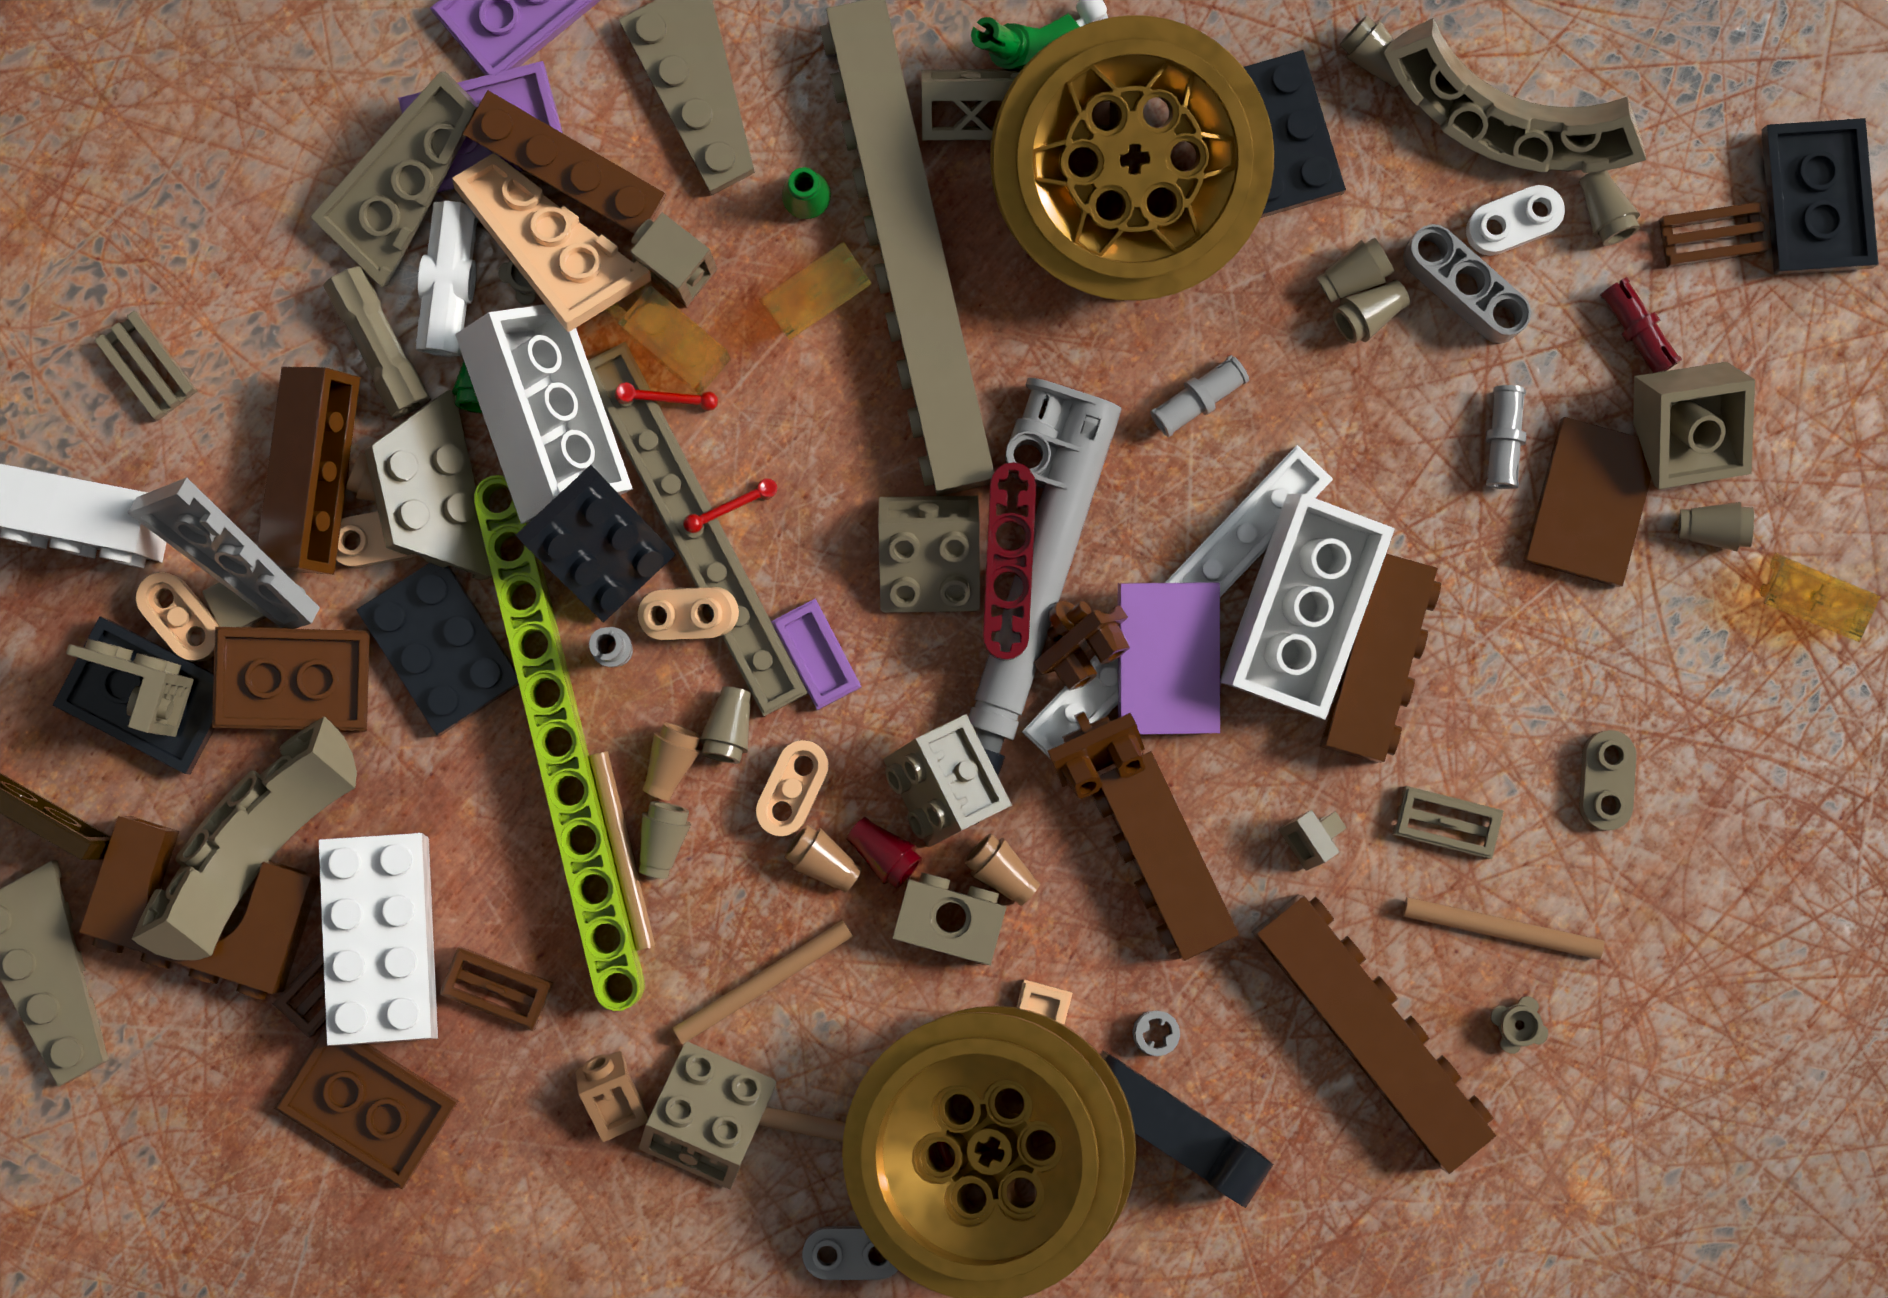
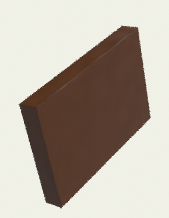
M1568 417L1560 419L1523 562L1618 588L1623 586L1651 481V474L1637 436Z
M215 626L212 728L303 730L320 718L326 717L338 731H367L370 631Z
M325 1027L274 1109L403 1189L459 1101L369 1044L327 1045V1030Z

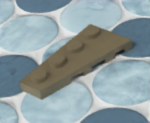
M655 0L620 18L619 22L711 196L754 174L755 171L713 1Z
M439 72L310 216L381 287L388 286L460 150L466 138L463 133L479 106L447 72Z
M57 860L46 863L0 889V980L55 1082L60 1087L108 1061V1056L94 1001L88 994L83 971L86 970L81 951H78L71 927L73 919L69 903L64 900L59 880L62 876Z

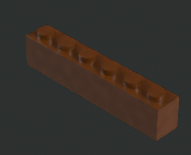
M1296 895L1252 931L1253 935L1440 1169L1448 1174L1452 1173L1497 1136L1488 1126V1123L1494 1119L1493 1116L1475 1095L1467 1099L1456 1086V1083L1462 1078L1451 1063L1443 1055L1436 1060L1424 1046L1430 1038L1419 1023L1411 1015L1404 1020L1392 1006L1398 998L1380 976L1372 980L1360 966L1366 958L1348 936L1340 941L1328 926L1334 921V918L1317 897L1308 901L1304 895Z

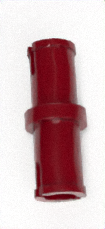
M1628 277L1623 278L1619 281V284L1617 282L1600 294L1601 298L1606 301L1625 330L1621 335L1626 342H1633L1653 373L1667 371L1682 361L1680 355L1678 356L1658 326V323L1661 321L1656 312L1650 314L1630 284Z

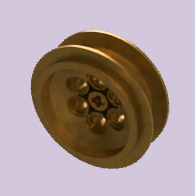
M1147 15L1110 17L1088 23L1055 39L1040 50L1013 80L998 110L992 132L990 146L992 185L1002 217L1014 238L1036 263L1054 277L1071 287L1103 298L1138 301L1156 299L1179 293L1208 279L1223 268L1247 242L1261 218L1271 189L1274 171L1273 133L1263 99L1253 80L1236 58L1217 41L1197 29L1166 18ZM1155 97L1162 99L1169 108L1168 120L1159 128L1151 127L1143 118L1144 105ZM1101 101L1113 103L1118 110L1116 125L1107 131L1098 129L1092 121L1093 108ZM1182 141L1190 143L1196 152V160L1193 166L1185 171L1176 169L1170 158L1173 147ZM1136 144V152H1144L1145 163L1137 164L1136 173L1129 174V166H1121L1120 155L1127 154L1129 152V145ZM1079 147L1088 148L1095 157V167L1091 173L1083 177L1074 175L1068 165L1071 152ZM1163 187L1171 193L1173 205L1166 215L1156 217L1148 210L1147 198L1154 189ZM1114 190L1120 195L1123 206L1118 216L1105 220L1096 211V201L1101 193Z
M1007 1006L974 1007L947 1014L910 1031L885 1050L870 1067L859 1084L846 1118L842 1148L843 1173L847 1192L861 1227L883 1257L908 1278L929 1290L953 1298H1022L1053 1286L1070 1275L1108 1236L1123 1211L1132 1186L1136 1160L1135 1129L1126 1096L1116 1076L1094 1047L1079 1034L1064 1024L1034 1011ZM1006 1088L1015 1089L1022 1095L1024 1099L1022 1113H1011L1004 1107L1002 1095ZM956 1094L965 1095L972 1101L974 1105L972 1119L965 1120L955 1113L953 1100ZM1036 1130H1045L1054 1137L1056 1143L1054 1154L1044 1155L1038 1152L1033 1143V1135ZM994 1137L1001 1142L998 1149L1005 1152L995 1159L988 1155L991 1148L984 1146V1143H987ZM938 1141L945 1142L954 1149L955 1162L953 1166H944L936 1159L934 1147ZM1016 1178L1029 1179L1035 1185L1037 1196L1034 1202L1023 1201L1016 1195L1014 1190ZM974 1183L983 1188L987 1198L984 1207H974L967 1201L965 1197V1187L967 1184Z

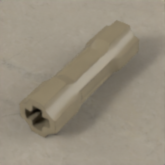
M360 266L349 268L328 279L323 284V287L339 318L346 324L390 416L396 419L425 406L431 398L415 367L408 361L381 309V302L364 269H361Z

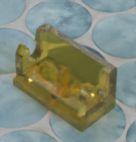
M841 242L758 298V300L773 317L781 333L791 340L872 283L846 244Z
M1775 552L1770 563L1771 570H1774L1768 585L1763 584L1760 588V595L1766 598L1764 604L1860 642L1881 596Z

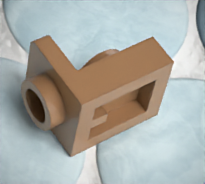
M621 1051L611 1055L595 1056L588 1060L583 1067L576 1070L578 1094L602 1142L647 1123L649 1119L648 1112L629 1076L626 1060Z

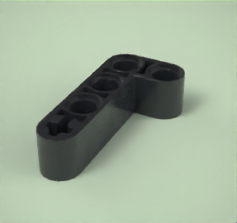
M1102 1050L1100 1053L1101 1057L1109 1065L1126 1096L1135 1134L1204 1178L1216 1190L1246 1208L1274 1164L1263 1154L1108 1052Z

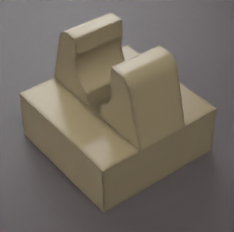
M1310 810L1293 818L1278 830L1305 871L1327 862L1340 853L1332 839L1347 827L1336 811L1318 820L1314 812Z

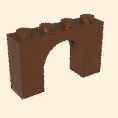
M118 816L79 932L95 937L92 945L100 949L122 953L124 947L142 952L140 960L153 966L170 969L173 962L189 967L188 976L200 981L218 984L219 978L236 982L238 983L236 991L250 997L266 999L267 993L283 992L320 883V876L275 861L262 862L244 918L230 935L217 942L212 956L199 960H174L156 955L132 940V937L152 894L156 889H162L164 876L180 831L134 816Z

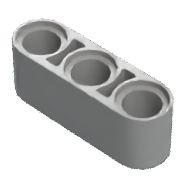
M1435 224L1423 226L1407 243L1403 259L1410 273L1485 339L1500 344L1509 342L1526 328L1531 317L1530 305L1526 298L1448 229ZM1430 241L1436 244L1441 254L1440 261L1429 262L1423 259L1418 251V243ZM1463 273L1472 276L1478 286L1477 294L1466 295L1460 292L1455 282L1456 275ZM1494 307H1506L1513 313L1515 322L1512 328H1503L1496 323L1493 317Z

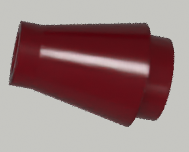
M867 817L859 820L846 838L857 849L883 884L889 882L896 889L909 879L922 861V857L915 852L916 846L874 824Z

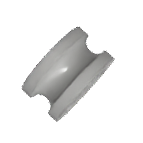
M1148 1011L1139 1016L1134 1023L1132 1030L1133 1040L1137 1048L1145 1054L1153 1056L1166 1055L1173 1051L1179 1042V1025L1175 1018L1166 1012ZM1156 1018L1159 1019L1158 1025L1166 1023L1170 1032L1163 1036L1164 1045L1159 1048H1153L1154 1041H1149L1147 1044L1143 1038V1033L1150 1030L1149 1021Z

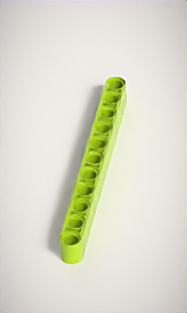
M501 475L489 476L483 479L477 486L474 493V503L594 993L598 1002L604 1008L612 1011H623L635 1005L642 998L645 990V981L628 920L542 562L525 545L524 551L518 559L508 562L503 560L500 552L502 543L507 538L516 536L529 522L521 524L513 499L507 510L501 513L491 512L489 508L490 495L500 488H509L505 477ZM523 584H531L536 591L534 604L526 610H517L512 603V595L515 589ZM534 632H543L548 640V648L543 656L537 659H530L524 651L525 640ZM554 680L560 688V697L553 706L543 708L536 700V690L542 682ZM564 728L572 737V746L565 755L556 757L548 748V738L553 731ZM569 777L578 778L584 786L583 798L573 806L567 805L562 801L559 791L563 781ZM582 825L590 827L596 835L594 849L585 855L578 853L573 848L571 842L573 832ZM593 874L602 876L608 884L607 897L600 903L589 901L583 892L585 880ZM602 924H611L620 933V944L613 952L603 951L595 941L596 931ZM614 973H622L632 982L633 991L626 1001L614 999L607 990L608 980Z

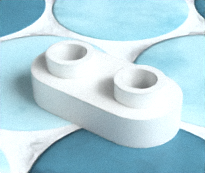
M1544 185L1531 186L1479 207L1469 218L1466 226L1467 240L1477 252L1493 256L1540 239L1552 233L1562 222L1565 214L1564 202L1557 191ZM1534 202H1541L1546 205L1548 209L1546 217H1539L1533 212L1532 205ZM1497 220L1502 226V233L1499 235L1491 234L1486 227L1487 221Z

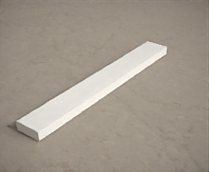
M1297 445L1165 583L1218 582L1220 583L1221 597L1268 548L1287 494L1303 493L1316 498L1333 478ZM1095 655L1090 662L1098 673L1097 676L1082 688L1069 691L1065 686L1022 731L1050 760L1048 750L1063 744L1062 736L1079 729L1074 715L1084 711L1089 722L1092 723L1107 716L1118 704V658L1110 663L1101 665Z

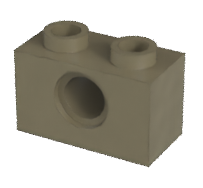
M663 212L654 222L651 219H647L632 238L631 243L635 246L631 250V254L635 262L638 261L650 271L651 280L686 307L689 306L717 270L711 250Z
M921 872L919 881L909 879L893 939L991 966L1007 907L997 903L999 893L974 886L969 887L967 895L948 890L950 880ZM945 903H957L965 911V922L956 931H945L936 921V913Z

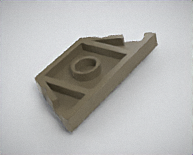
M447 390L365 449V455L386 548L405 555L416 554L431 564L443 568L450 565L473 573L472 578L486 580L492 577L474 503L476 486L459 410L455 405L456 397L452 390Z

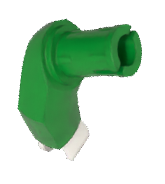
M1080 0L1076 5V9L1081 17L1080 19L1075 21L1068 13L1040 29L1015 23L1001 25L991 17H984L979 19L977 23L986 28L985 32L973 26L971 39L976 47L989 52L991 60L996 66L1008 70H1022L1040 50L1055 39L1088 23L1108 18L1106 13L1107 7L1103 0Z

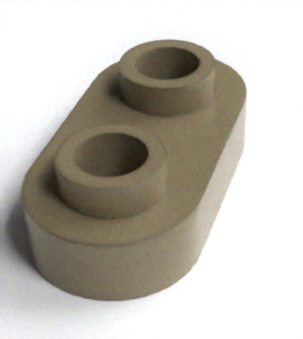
M1608 730L1595 733L1586 741L1582 750L1579 810L1584 821L1589 826L1598 830L1618 829L1629 821L1633 813L1636 749L1631 739L1619 731ZM1608 746L1615 747L1619 752V759L1614 765L1607 763L1604 759V751ZM1606 796H1611L1616 802V809L1610 815L1605 814L1601 809V801Z

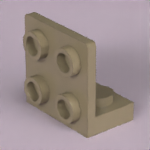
M978 496L879 497L878 529L881 611L885 613L978 611L980 609V524Z
M87 639L85 648L71 644L68 645L67 655L143 677L141 686H136L129 697L127 715L131 716L128 727L146 733L176 737L194 681L192 678L179 675L181 665L139 653L136 654L135 660L131 661L132 650L92 639Z
M967 714L915 738L884 758L887 781L895 793L901 794L909 810L908 821L910 827L919 839L924 840L927 847H931L1012 806Z
M686 1042L647 1121L638 1149L731 1190L746 1151L775 1089L776 1081L693 1043Z

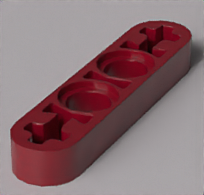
M1016 462L1005 463L997 468L992 475L989 493L983 641L988 653L994 658L1003 661L1013 660L1023 653L1028 645L1030 632L1036 482L1031 470L1025 465ZM1009 473H1017L1019 482L1027 483V491H1019L1017 496V509L1026 507L1027 517L1015 513L996 515V506L1007 509L1008 494L1006 490L999 489L998 482L1007 481ZM1004 523H1016L1024 530L1025 542L1019 549L1014 551L1004 550L997 543L996 531ZM1003 573H1013L1022 581V594L1014 601H1003L994 592V581ZM992 606L1002 610L1023 608V618L1012 615L1011 630L1015 634H1020L1021 640L1020 642L1012 643L1009 652L1001 651L1000 643L991 639V634L1000 632L1002 627V615L991 616Z

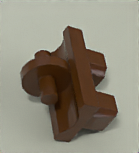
M1067 601L1057 602L1049 611L1050 621L1053 626L1048 629L1047 634L1050 639L1058 642L1034 661V664L1041 675L1055 671L1069 691L1086 686L1098 674L1085 655L1088 651L1092 649L1102 665L1114 661L1130 649L1119 627L1128 616L1121 605L1115 606L1105 614L1099 610L1091 612L1089 605L1084 601L1079 602L1076 606Z
M1082 711L1074 715L1079 729L1062 736L1064 743L1048 750L1062 787L1068 785L1080 799L1098 792L1102 787L1097 773L1101 769L1114 764L1121 777L1129 778L1144 771L1146 768L1142 754L1145 748L1131 712L1113 721H1110L1109 717L1105 716L1090 723L1086 714Z

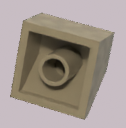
M1728 362L1634 376L1633 423L1656 488L1664 489L1752 474L1754 378Z

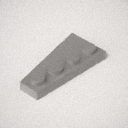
M187 477L138 496L129 509L128 514L280 628L295 629L313 622L320 607L306 594L302 587L288 577Z

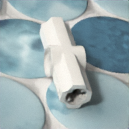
M434 202L428 253L422 256L419 266L418 295L422 301L420 317L418 319L416 350L435 356H461V350L455 334L464 329L467 304H471L475 292L476 263L472 259L478 218L468 205L461 202Z

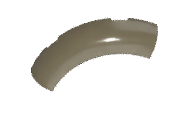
M1434 18L1401 34L1385 50L1384 54L1389 65L1409 98L1436 121L1444 133L1465 147L1492 160L1538 172H1548L1551 169L1565 171L1582 170L1583 173L1621 168L1646 160L1644 145L1628 96L1608 103L1581 107L1547 106L1510 96L1480 79L1460 61L1444 40Z
M322 717L280 745L279 749L283 756L261 774L253 770L250 771L209 813L177 854L176 862L181 867L171 880L166 891L156 889L152 894L132 937L133 941L156 955L174 960H199L212 956L226 922L247 888L259 874L262 862H268L304 824L326 806L355 789L357 770L353 753L344 736L326 717Z

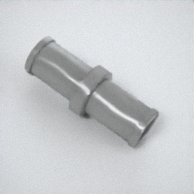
M1230 355L1225 361L1201 378L1196 379L1192 377L1184 383L1185 389L1158 408L1150 411L1151 417L1159 430L1165 436L1170 437L1175 431L1201 413L1208 415L1216 408L1215 403L1242 384L1249 382V376L1239 360Z
M1499 385L1493 388L1492 429L1486 431V442L1490 444L1486 486L1495 489H1517L1519 487L1520 447L1526 444L1527 435L1526 432L1522 431L1526 389L1514 385Z
M615 627L600 628L590 637V651L594 659L601 665L610 668L618 667L628 663L631 659L633 646L629 636L621 629ZM616 641L615 649L608 654L607 648L609 644Z

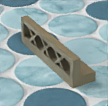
M921 70L922 140H991L994 126H989L977 113L989 101H1003L1006 92L1021 70ZM932 101H953L966 113L953 127H932ZM964 101H978V102L971 108V107H970L966 102H964ZM1110 102L1109 125H1095L1098 129L1107 131L1116 125L1118 110L1113 103ZM972 119L978 126L965 125Z

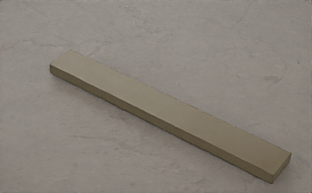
M623 342L588 360L604 409L696 587L723 588L733 595L738 604L739 616L737 623L729 633L722 637L763 716L765 717L806 696L808 692L718 518L703 524L702 529L698 533H689L684 529L683 521L686 516L690 514L699 516L712 510V507L657 401L633 399L629 404H621L616 400L615 390L619 384L624 382L632 384L635 389L651 391L626 342ZM706 604L712 618H714L713 608Z

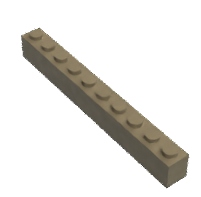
M861 0L826 8L828 25L820 26L821 37L826 56L835 54L839 72L830 74L836 102L846 101L850 120L841 121L847 150L857 149L861 164L860 168L852 169L858 198L868 197L872 215L863 217L869 246L879 244L883 263L874 265L880 294L890 292L894 311L885 313L891 342L901 340L905 359L896 361L902 390L912 388L916 407L907 409L913 438L923 436L927 456L918 457L924 486L934 485L936 496H943L990 485L994 469L886 0Z

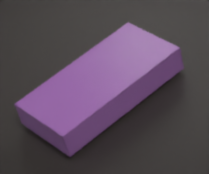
M816 598L771 621L817 710L862 688Z

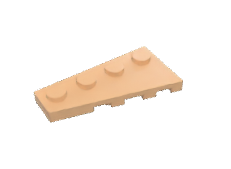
M495 153L452 178L454 189L567 332L572 331L651 281L650 271L638 261L635 263L618 252V246L602 234L599 237L579 222L577 215L564 205L560 208L544 196L540 187Z

